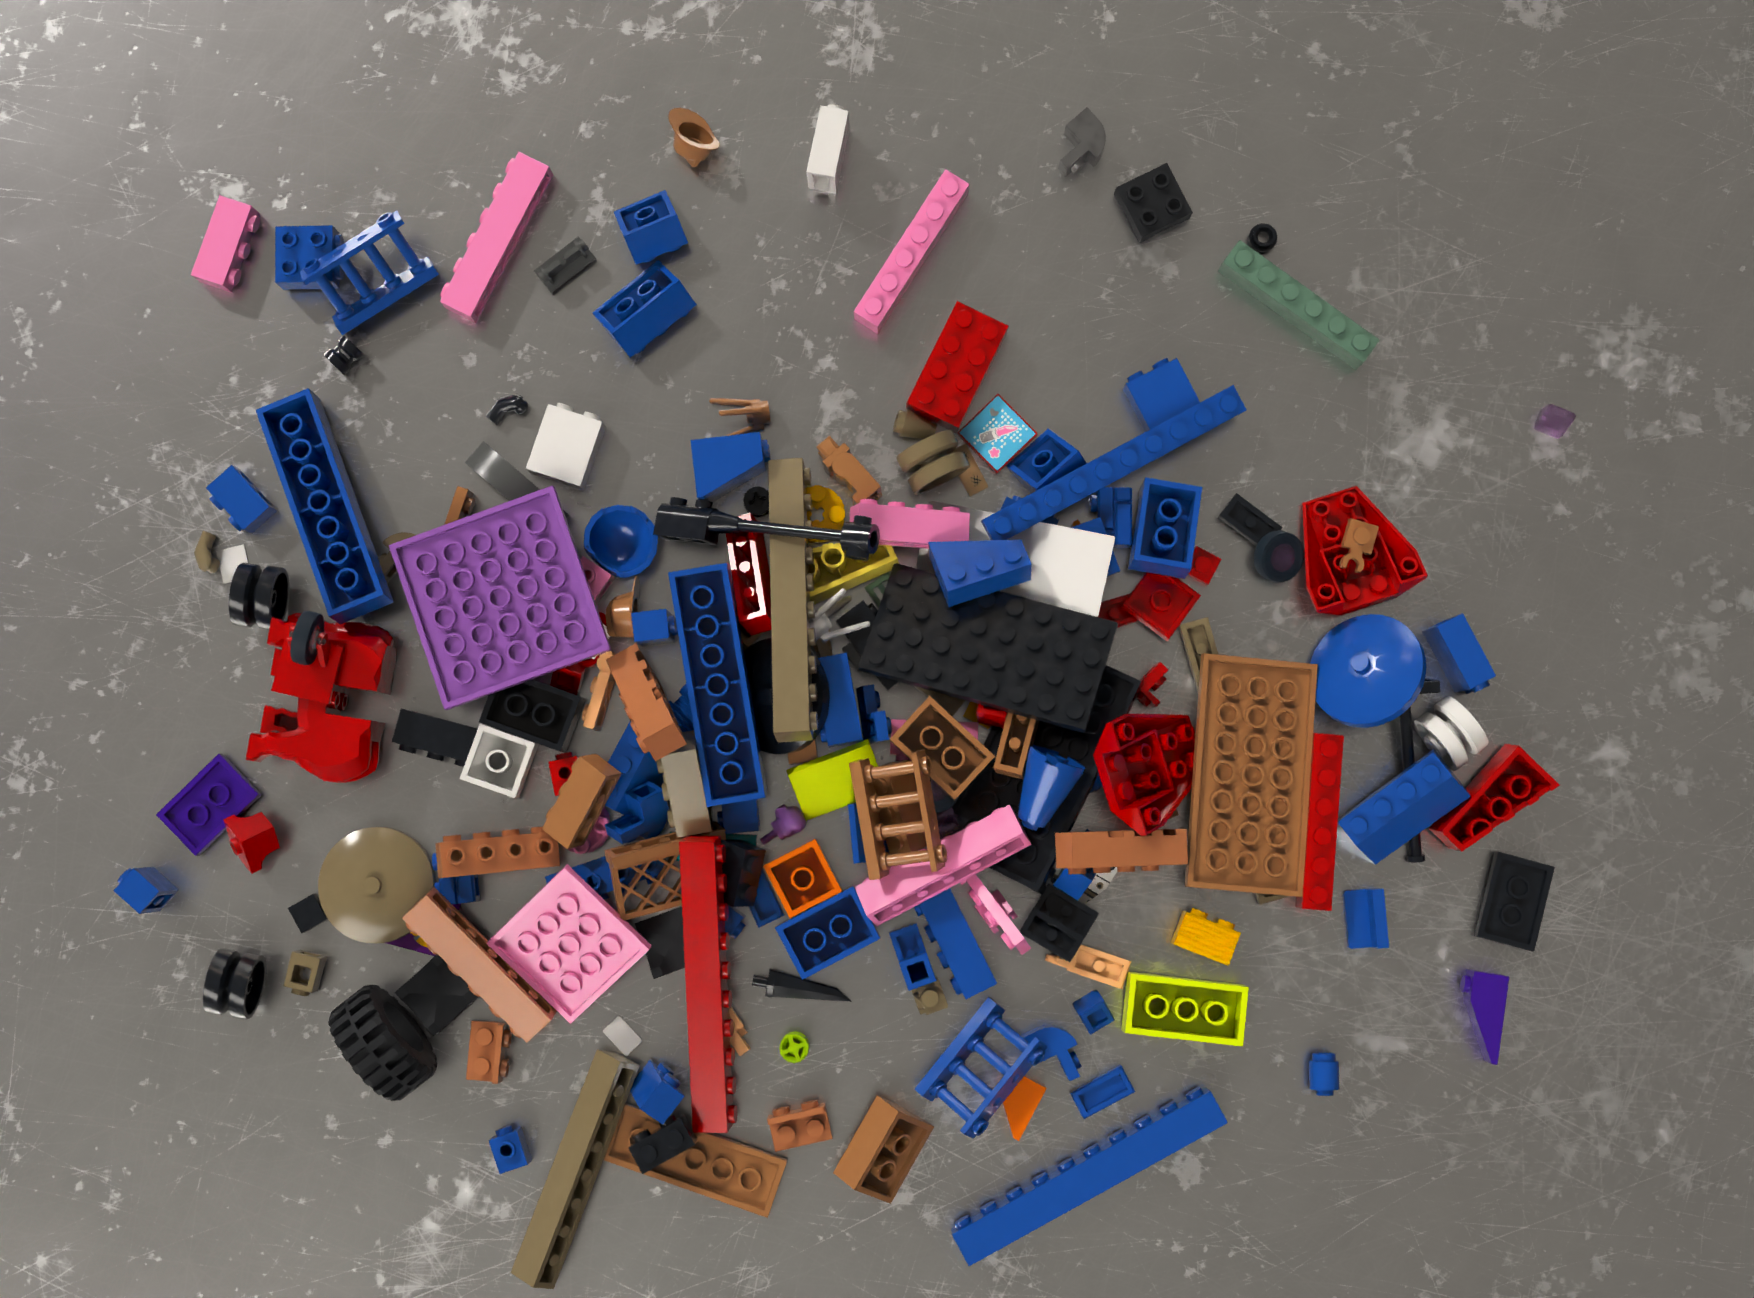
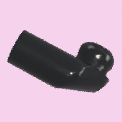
M518 394L504 396L498 399L486 417L497 425L509 411L514 410L518 414H523L528 408V403L523 400V396Z

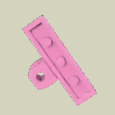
M976 874L960 882L961 885L967 882L971 887V890L967 893L976 903L975 909L992 932L996 934L999 931L998 925L1002 928L1004 933L1000 937L1010 950L1016 947L1020 954L1023 955L1031 949L1009 918L1011 917L1014 920L1018 916L998 889L990 893Z

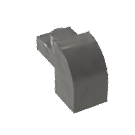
M1086 107L1065 127L1064 135L1075 146L1059 162L1058 170L1065 177L1071 172L1074 174L1078 173L1086 165V159L1094 167L1099 162L1106 142L1104 127L1100 120Z

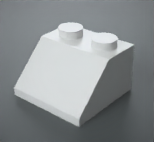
M479 724L460 779L519 799L539 744Z

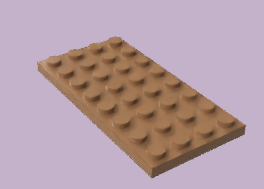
M1207 653L1201 654L1185 887L1303 897L1318 664Z

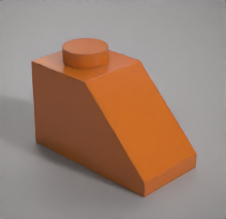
M1028 1075L1021 1079L1003 1102L1013 1138L1018 1141L1047 1089L1044 1084Z

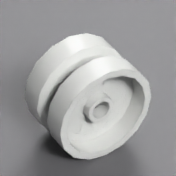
M1450 696L1443 697L1434 705V714L1425 712L1413 721L1414 728L1423 743L1430 751L1435 749L1453 771L1458 770L1468 762V753L1478 754L1489 743L1485 732L1472 714Z

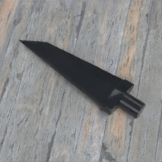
M769 969L768 977L753 976L752 986L766 988L765 997L852 1002L837 988L807 979L802 980L800 977L782 973L775 969Z

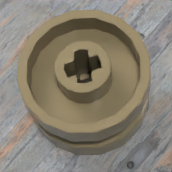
M948 429L929 436L907 448L896 457L903 472H914L908 479L914 495L937 488L970 468L964 452L951 453L959 443L953 430Z

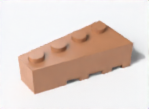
M637 643L606 659L620 690L619 696L625 706V712L631 721L630 725L637 736L636 740L643 753L650 752L653 759L657 761L685 746L687 743L664 689Z

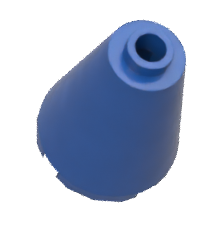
M1038 745L1031 746L1027 755L1017 815L1022 820L1021 825L1037 831L1038 827L1045 828L1081 778L1085 766L1070 757L1066 759L1058 755L1059 752Z

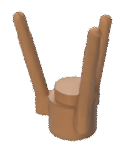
M711 398L709 400L711 404L745 406V408L719 411L720 416L746 414L747 423H753V425L729 435L764 430V424L771 423L767 400Z

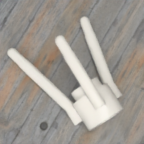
M844 588L815 611V618H810V628H815L816 641L821 639L825 643L831 638L870 626V622L865 621L829 632L832 624L828 617L851 601V596H846L836 603L846 593Z

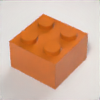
M817 839L763 866L789 918L843 891Z

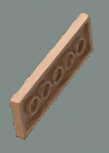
M625 1103L604 1160L641 1173L628 1147L634 1142L633 1136L645 1129H648L650 1132L660 1127L659 1122L640 1110L639 1107ZM695 1133L698 1140L694 1146L644 1173V1175L768 1218L788 1159L714 1133Z

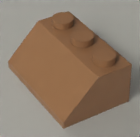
M877 1095L833 1173L852 1189L891 1204L934 1126L896 1103Z

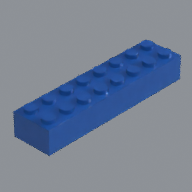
M307 388L256 409L328 616L337 623L343 624L394 603L320 398Z
M730 563L668 572L706 805L711 807L765 798L768 792Z

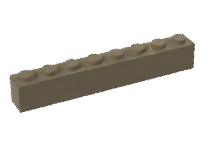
M597 1049L512 1267L511 1273L533 1288L554 1289L638 1072L640 1065L618 1053Z

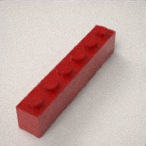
M1313 733L1303 897H1296L1295 907L1332 910L1344 735Z

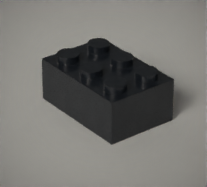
M532 679L488 695L479 723L566 753L586 699Z

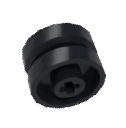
M241 563L238 565L232 578L229 593V615L234 625L252 627L257 623L259 628L269 629L272 617L281 620L285 619L290 586L289 576L285 568L267 566L262 571L261 566L257 564Z
M224 948L219 949L209 965L203 988V1007L205 1011L222 1015L229 1010L232 1017L250 1019L257 1010L264 990L266 979V959L264 956L246 953L241 958L238 951Z

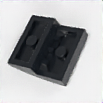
M1048 883L1045 892L1041 895L1019 932L1070 963L1099 913Z

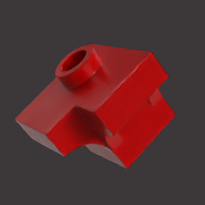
M262 812L246 818L231 815L223 819L233 852L236 856H239V859L251 874L261 870L264 858L269 853L280 848L274 826Z

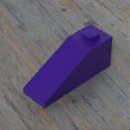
M1467 969L1466 975H1463L1461 978L1460 991L1463 992V1000L1483 1060L1498 1065L1509 976Z

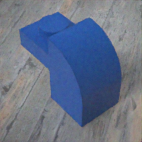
M648 780L625 792L629 813L605 825L607 835L621 844L633 842L638 836L644 839L657 837L667 822L668 803L664 801L662 788Z
M917 923L889 932L908 991L935 982L936 978Z
M1042 1025L1021 1035L1029 1043L1036 1037L1048 1046L1044 1051L1045 1055L1041 1062L1056 1055L1069 1081L1080 1077L1077 1069L1082 1066L1074 1051L1069 1053L1067 1050L1078 1045V1043L1067 1030L1056 1025Z

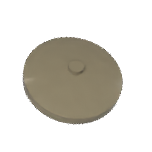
M364 828L342 838L327 854L318 879L319 900L330 923L345 936L364 943L391 942L411 933L402 917L434 887L436 876L429 855L414 838L392 828Z

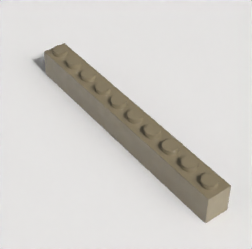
M803 458L768 460L769 523L813 527L812 521L807 520V511H812L811 494H807V485H811L810 468H805ZM770 534L773 733L778 743L813 740V730H818L817 712H813L812 702L817 701L816 683L812 684V674L817 673L815 655L811 656V646H816L815 628H810V618H815L814 601H810L809 591H814L813 573L809 574V564L814 563L813 548L808 547V538Z

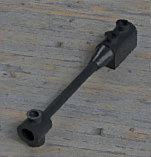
M670 497V503H662L659 506L653 535L666 540L717 545L719 534L740 533L741 531L838 541L841 544L842 550L846 551L845 557L868 561L869 554H874L877 551L880 540L878 526L871 524L872 518L856 515L854 516V522H845L842 530L742 520V518L721 512L717 508H712L713 502L696 500L695 506L687 505L688 500L677 497Z

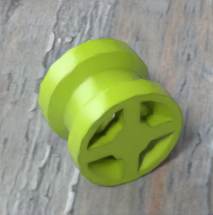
M789 1032L780 1043L781 1056L791 1063L802 1061L808 1054L809 1040L801 1032Z

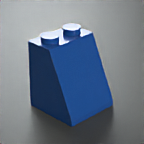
M754 432L691 440L698 500L714 502L766 471V462L771 460L767 439L762 440L761 433Z

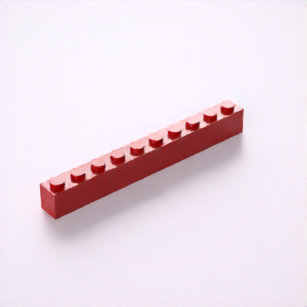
M686 836L679 842L692 1129L693 1133H728L732 1125L737 1122L738 1110L737 1106L733 1105L732 1096L736 1092V1078L731 1074V1066L735 1062V1050L730 1048V1037L733 1036L734 1023L733 1019H729V1008L732 1006V991L728 990L727 979H730L731 963L726 961V950H729L730 936L728 932H725V921L728 920L729 910L728 904L724 903L723 892L727 890V876L722 874V863L726 859L725 845H721V836Z

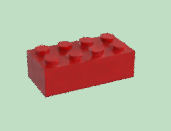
M957 301L906 403V409L946 429L953 430L957 434L1001 347L1009 326Z

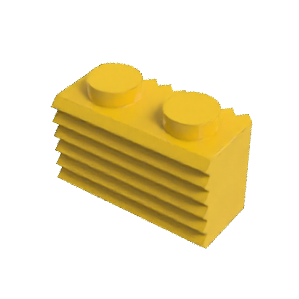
M1191 908L1190 913L1182 911L1171 943L1229 966L1241 935L1240 932L1234 930L1235 924L1220 918L1217 923L1207 920V913L1195 908Z

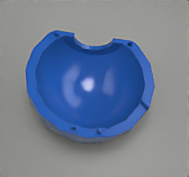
M614 505L602 508L591 517L584 532V549L588 556L605 571L618 578H627L640 574L650 566L657 553L658 536L653 535L654 524L644 512L633 506Z

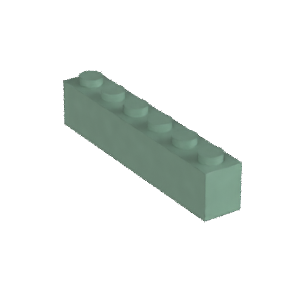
M1241 240L1238 241L1218 270L1219 273L1355 370L1364 363L1380 341Z

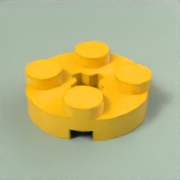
M820 485L807 487V494H811L812 509L818 510L822 508L824 510L822 513L824 519L821 522L817 519L812 521V526L842 530L846 515L844 504L838 494ZM807 511V520H810L812 513ZM808 538V542H810V543H811V542H813V543H825V542H829L828 540H819V539H809V538Z

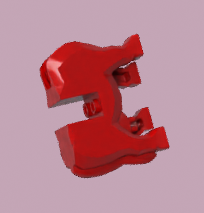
M302 613L289 615L287 621L272 617L267 644L282 648L285 635H291V631H289L290 626H296ZM324 621V633L328 634L329 642L333 645L344 647L330 705L299 697L297 712L265 705L260 733L266 734H250L246 760L261 762L266 757L274 755L285 760L294 761L297 765L323 781L346 783L364 778L376 770L379 762L380 741L385 723L341 716V710H345L348 700L345 688L391 695L392 678L396 666V648L393 646L394 639L391 634L379 626L362 622L339 624L337 622L328 623ZM275 648L271 676L276 674L282 649Z

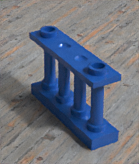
M397 210L393 213L387 212L381 215L376 220L377 223L320 259L315 258L304 264L303 269L299 271L305 285L315 280L337 310L332 318L342 335L439 275L430 258L427 256L424 259H419L398 229L405 223ZM387 234L409 264L408 269L399 275L394 274L373 244ZM362 250L366 252L385 279L384 284L375 290L369 288L349 260V258ZM340 265L361 295L360 299L351 305L343 301L325 276V273Z
M989 997L915 1087V1090L922 1097L930 1101L939 1097L966 1122L960 1131L972 1139L981 1135L987 1129L989 1119L1030 1068L1041 1062L1045 1055L1044 1051L1048 1047L1036 1037L1031 1043L1026 1041L1002 1020V1014L1006 1010ZM990 1029L997 1030L1022 1052L1012 1066L984 1043L983 1038ZM972 1052H977L1003 1075L993 1090L965 1066V1060ZM953 1075L960 1076L985 1099L974 1113L946 1089V1084Z

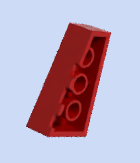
M1504 744L1467 785L1466 790L1471 796L1434 822L1429 830L1449 849L1462 852L1492 832L1493 828L1504 821L1507 822L1515 816V813L1527 805H1532L1539 800V797L1560 785L1519 745Z

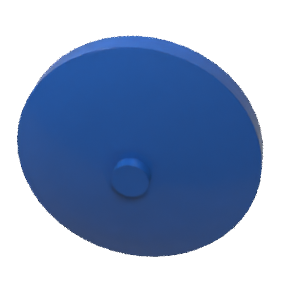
M1376 614L1353 617L1331 629L1316 647L1310 664H1318L1316 702L1339 723L1358 728L1383 725L1402 715L1419 696L1425 682L1427 668L1423 647L1413 632L1394 618Z

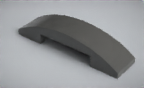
M484 441L465 462L509 501L540 490ZM563 510L567 519L570 515Z

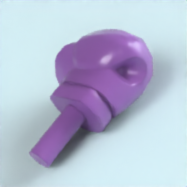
M785 804L781 805L775 810L776 820L771 823L774 830L763 836L760 841L765 845L776 836L783 840L802 831L806 826V819L797 806L787 807Z

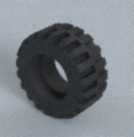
M365 985L331 1012L328 1024L331 1027V1035L335 1038V1044L340 1048L343 1057L350 1063L354 1072L363 1079L367 1086L373 1088V1091L378 1095H382L384 1099L391 1101L402 1100L434 1075L437 1068V1058L433 1053L431 1044L426 1039L425 1033L421 1031L418 1023L409 1015L406 1008L401 1006L394 996L389 995L385 989H381L378 985Z

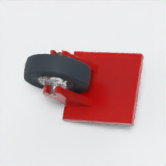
M304 611L299 617L296 626L291 625L289 628L290 633L285 635L271 691L330 705L344 647L333 645L329 642L328 634L324 633L323 615L317 612Z

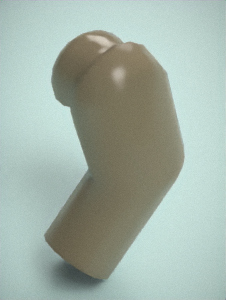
M202 531L194 555L199 569L203 572L215 573L220 566V561L212 558L211 554L216 535L206 531Z

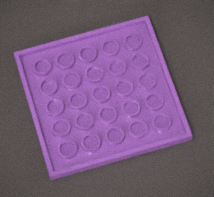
M553 485L389 545L444 710L458 707L612 650L558 494Z

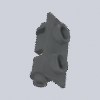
M578 236L536 268L534 272L552 293L596 258L590 252L585 242Z

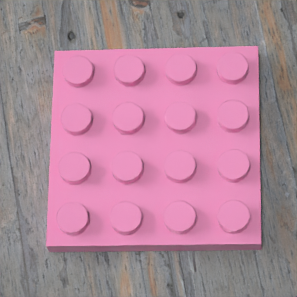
M568 864L486 943L570 1024L647 953L652 946L626 920L621 919L619 913Z

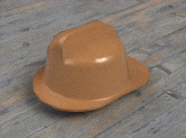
M674 108L669 111L668 119L675 132L674 150L684 157L692 167H697L700 161L708 158L712 150L719 148L720 143L707 122L697 113L685 108Z
M638 575L635 576L632 591L614 597L606 608L605 617L609 636L634 638L631 613L638 612L640 581Z

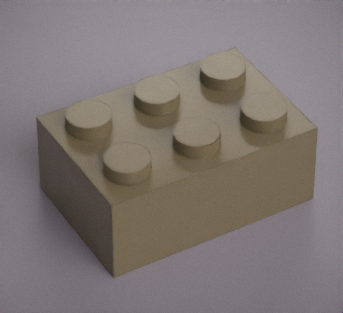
M694 730L682 732L687 743L685 746L656 761L659 774L663 773L664 783L662 784L664 801H668L669 811H667L670 828H675L677 837L712 832L713 808L706 805Z

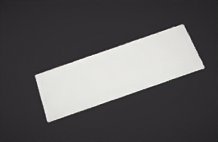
M930 501L929 505L933 506V510H942L943 507H959L960 512L970 513L969 541L990 540L981 520L994 513ZM1039 522L1007 539L1022 540L1032 564L1031 580L999 591L1098 617L1115 536ZM920 548L916 569L935 573L929 558V549Z

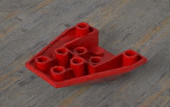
M1357 486L1302 503L1306 589L1317 613L1332 615L1348 614L1395 599L1427 578V572L1417 550ZM1351 518L1379 526L1372 553L1370 555L1362 554L1364 568L1360 573L1354 572L1356 562L1352 559L1348 561L1346 568H1340V560L1349 550L1342 548L1341 544L1348 519Z
M1124 714L1106 723L1094 751L1093 757L1110 811L1141 836H1146L1164 826L1192 788L1195 731L1189 715Z

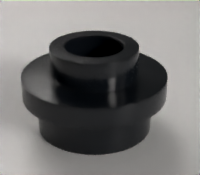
M1257 224L1249 233V243L1258 252L1270 251L1277 242V232L1269 224ZM1258 235H1265L1267 237V242H1260L1258 240Z

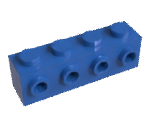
M606 856L572 867L604 900L609 898L608 892L614 891ZM659 860L652 861L645 872L656 878L665 864ZM630 867L618 870L620 881L627 886L637 873V871ZM557 873L545 876L546 882L548 883ZM643 875L638 881L646 880L648 885L653 883L652 880Z

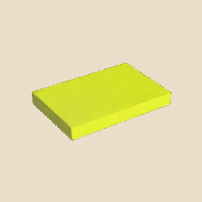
M868 739L786 770L806 821L856 802L849 763L869 758L870 765L878 767Z

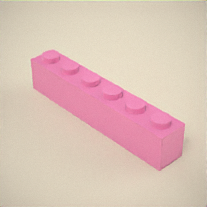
M518 152L515 159L512 158L508 162L505 171L506 177L502 183H498L492 196L494 199L490 207L483 210L479 220L481 224L477 232H473L470 235L466 245L468 249L464 257H460L457 260L453 269L455 274L450 283L447 282L443 286L440 294L442 298L440 302L446 309L474 323L477 322L553 177L549 166L521 152Z
M945 169L855 308L854 320L879 334L969 193V183Z
M1010 804L994 810L991 815L979 821L969 823L963 830L953 835L943 837L941 845L944 844L946 847L947 861L942 869L931 872L929 861L892 866L889 874L881 879L869 880V877L866 878L860 885L855 887L866 916L877 927L1032 845Z

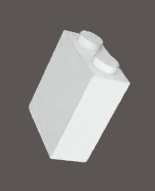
M820 105L806 171L809 189L833 194L837 193L850 131L849 111L844 110L840 105Z
M557 403V406L548 404L526 469L531 474L584 491L606 426L600 421L601 417L585 411L581 415L573 412L574 408L566 404Z

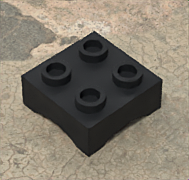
M1167 163L1116 187L1114 192L1139 243L1167 228L1190 219L1193 213Z
M682 907L635 923L637 932L652 945L646 956L653 979L685 968Z
M435 955L420 971L394 992L415 1013L432 1036L439 1034L478 998L469 990L468 984L460 976L454 975L449 970L447 963L439 955Z

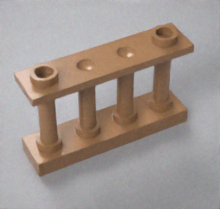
M925 749L911 753V762L874 767L870 765L869 758L849 763L869 880L881 879L887 876L892 866L930 861L931 872H936L945 867L947 851L945 845H941L929 776L932 772V764L929 756H926ZM914 773L917 791L885 796L875 794L873 782L876 779ZM920 803L922 820L885 826L883 823H880L879 811L881 808ZM925 832L928 850L892 855L885 852L884 841L886 837Z

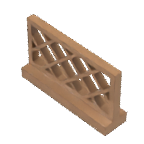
M716 821L712 822V832L689 835L721 836V840H726L725 829ZM676 832L604 850L606 861L610 867L617 911L621 919L625 921L682 905V896L678 892L681 887V876L673 888L661 881L670 868L680 873V868L673 865V863L679 856V842L686 836L677 837ZM659 860L665 865L655 878L646 873L645 870L652 861ZM630 867L637 871V873L627 886L620 881L618 870ZM642 875L653 881L645 895L633 889ZM660 885L670 892L663 902L656 903L650 898ZM630 893L642 899L636 909L625 911L624 902Z

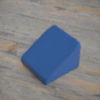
M1098 990L1091 991L1072 1004L1090 1035L1115 1020Z

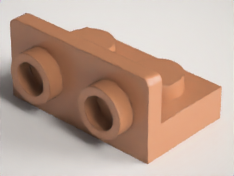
M471 1021L466 1080L490 1081L492 1084H499L503 1081V1077L508 1076L509 1060L505 1059L506 1048H510L512 1032L508 1030L506 1022Z
M818 1100L801 1103V1108L790 1110L789 1106L772 1110V1115H768L767 1122L770 1125L775 1152L833 1139L826 1104H819Z

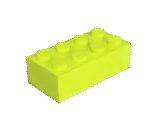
M1128 971L1121 1030L1129 1034L1243 1047L1249 987L1243 984Z

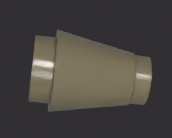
M908 409L906 411L899 410L895 418L893 432L899 433L900 437L925 439L935 434L937 424Z

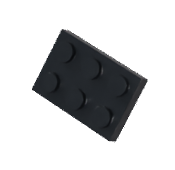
M1495 851L1474 936L1534 952L1555 867Z

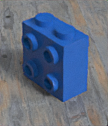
M333 225L275 226V283L283 290L321 289L315 280L305 285L299 271L303 269L304 264L315 258L320 259L344 244L342 234ZM338 265L325 273V276L335 289H340V280L344 278V271Z

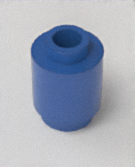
M1312 1053V1060H1309L1310 1089L1316 1090V1095L1333 1096L1334 1090L1340 1089L1339 1061L1336 1060V1053Z

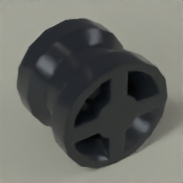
M760 486L748 489L743 498L747 512H751L756 518L768 515L769 491Z

